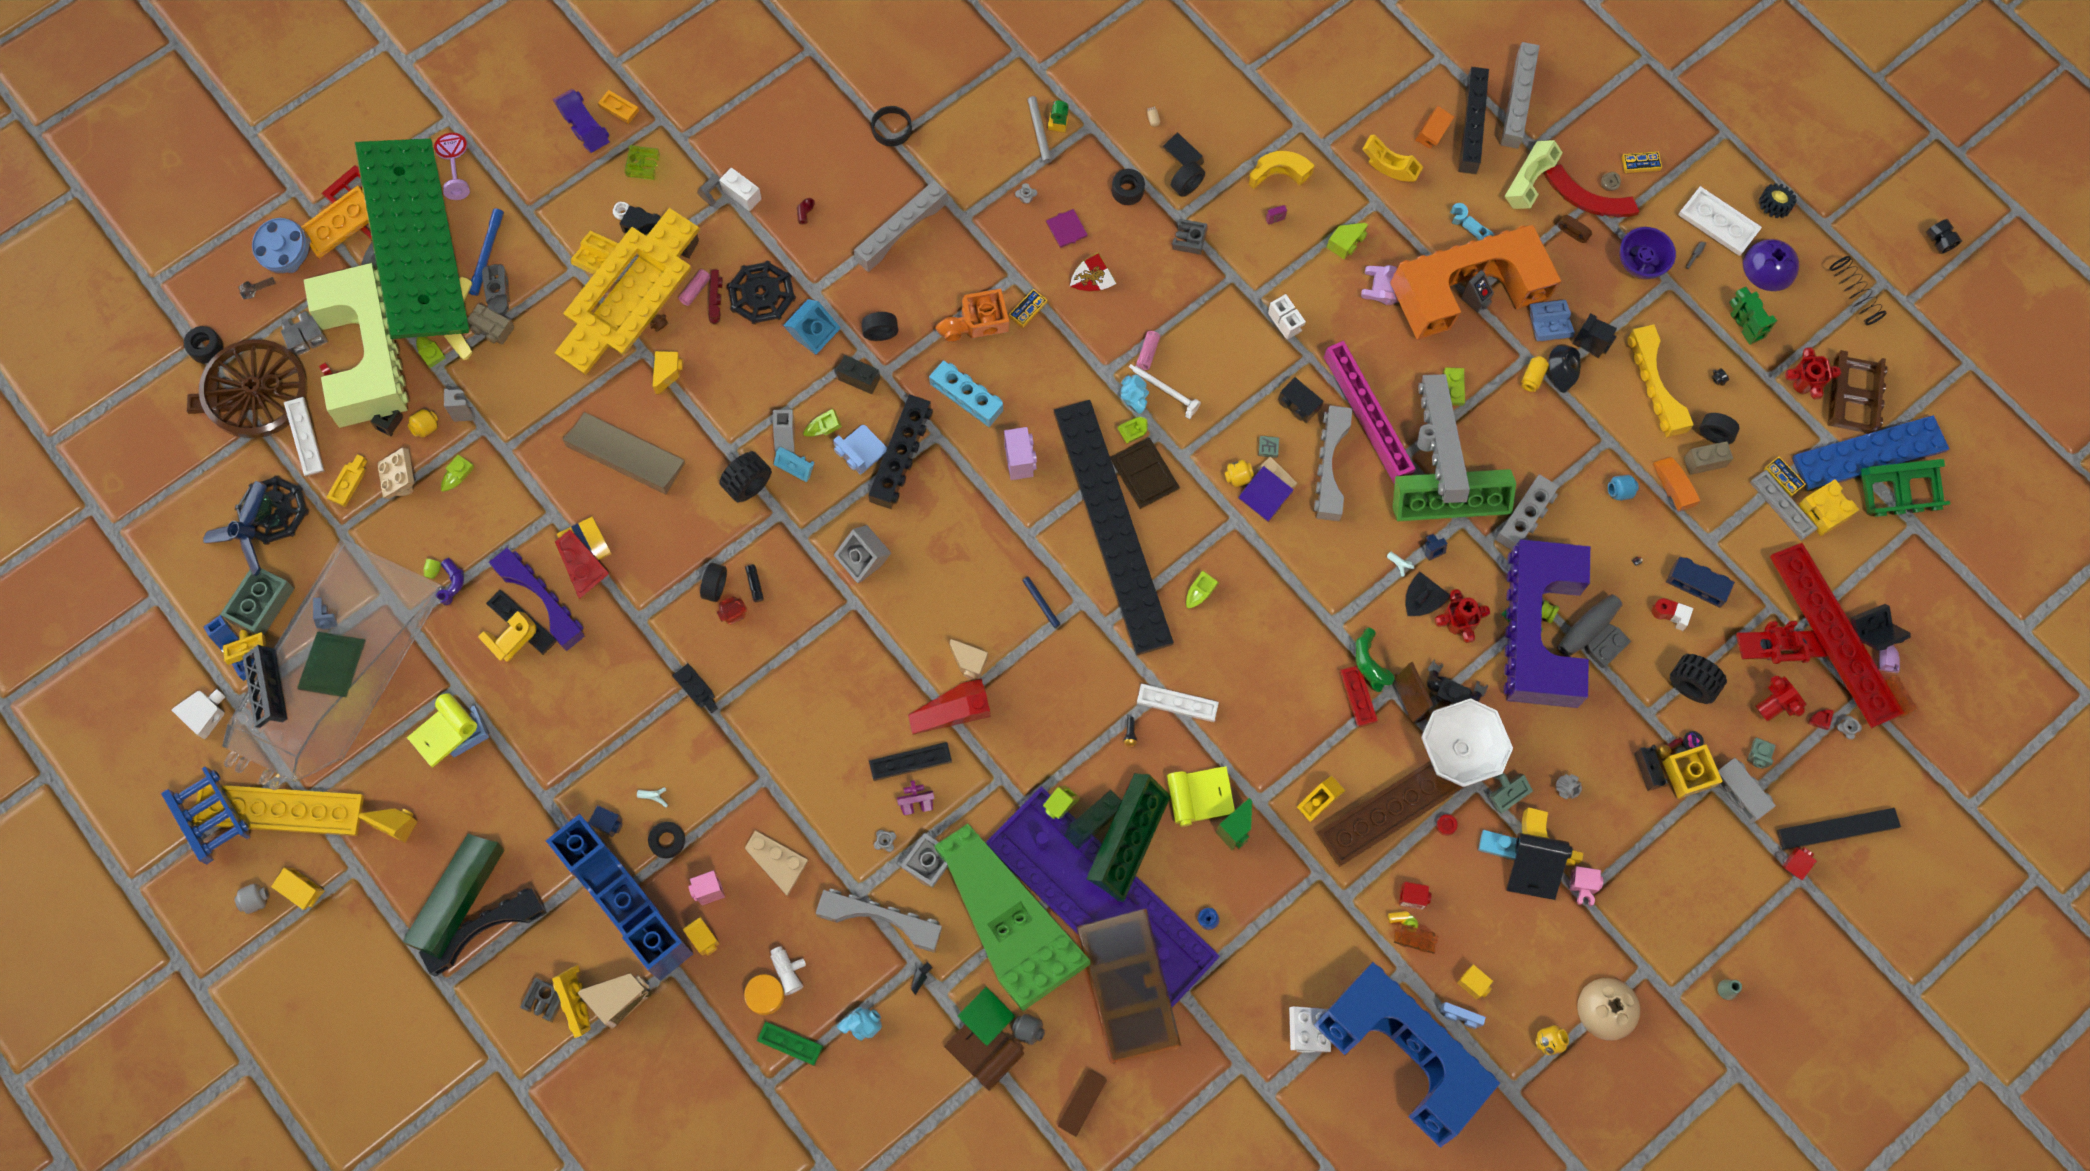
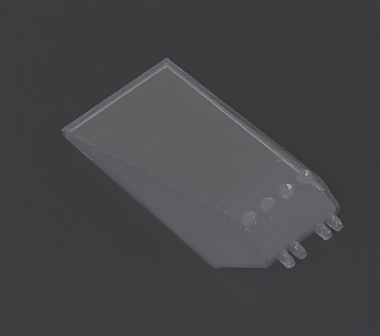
M341 538L273 647L276 651L288 719L283 723L270 720L261 728L255 727L249 691L247 689L227 724L222 746L232 752L227 755L224 766L227 768L231 767L240 755L242 758L237 762L235 772L242 773L249 761H253L267 768L259 778L260 784L266 785L273 773H277L270 785V789L277 790L284 778L297 782L339 760L342 761L437 603V592L445 588L434 581ZM322 597L324 605L328 606V614H335L337 627H331L330 629L316 628L313 620V598ZM262 710L261 718L265 716L264 710Z

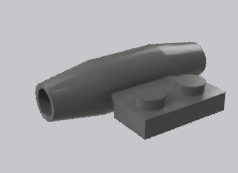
M1611 594L1590 608L1569 629L1557 646L1561 654L1570 657L1587 645L1589 655L1601 668L1606 667L1631 642L1619 627L1609 624L1622 607L1621 600Z

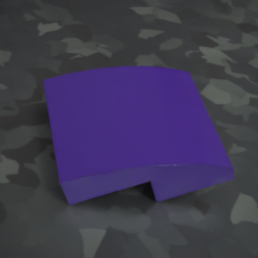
M1263 466L1241 493L1239 499L1269 522L1281 508V505L1293 493L1294 489Z

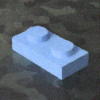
M1447 1002L1442 1004L1439 1012L1444 1014V1018L1451 1021L1458 1019L1463 1021L1465 1026L1472 1029L1483 1026L1486 1019L1484 1016Z

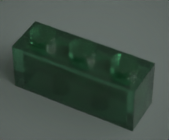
M1110 790L1072 822L1064 836L1077 849H1080L1114 819L1122 800Z

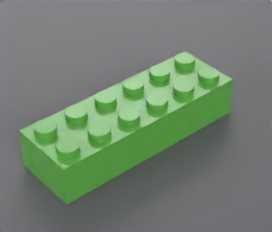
M1511 469L1466 472L1470 488L1467 502L1443 503L1442 495L1438 493L1439 480H1436L1435 474L1395 476L1392 508L1397 521L1512 514L1516 480Z

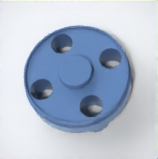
M275 218L263 223L258 228L252 240V251L257 261L269 271L274 273H294L307 257L311 240L305 230L297 223L285 218Z

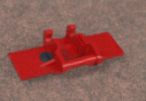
M1771 621L1765 627L1764 632L1736 633L1742 659L1772 660L1774 664H1780V662L1792 661L1808 663L1810 658L1829 656L1814 631H1794V627L1798 624L1797 621H1789L1784 627H1776L1778 622ZM1780 651H1792L1794 654H1781Z

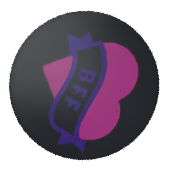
M1690 731L1682 738V745L1686 750L1704 744L1702 735L1696 731Z

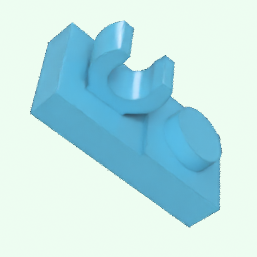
M780 447L776 452L773 465L807 482L810 479L814 462L809 463L805 461L806 457L800 458Z

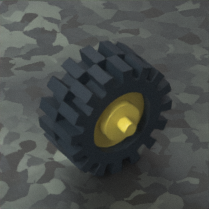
M1774 183V185L1770 184L1759 198V205H1761V210L1765 209V214L1769 212L1771 217L1775 215V218H1779V216L1784 218V216L1789 215L1797 202V199H1795L1796 195H1792L1794 193L1793 190L1789 191V187L1786 186L1784 188L1783 184L1779 186L1777 183Z

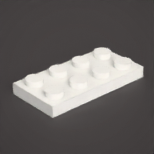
M1701 186L1678 214L1738 256L1744 252L1762 228Z

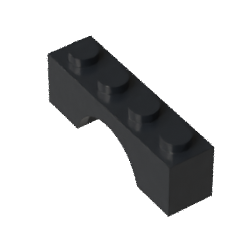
M629 206L620 222V226L625 234L633 227L646 235L661 219V216L655 213L650 214L640 207ZM698 235L693 238L681 256L690 259L699 242Z

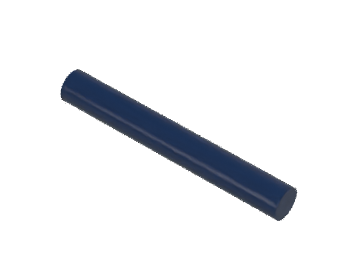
M1030 577L1024 578L1023 583L1054 628L1060 626L1061 623Z

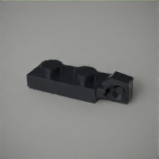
M688 663L672 675L700 708L706 706L711 713L718 709L712 701L715 698L713 692Z

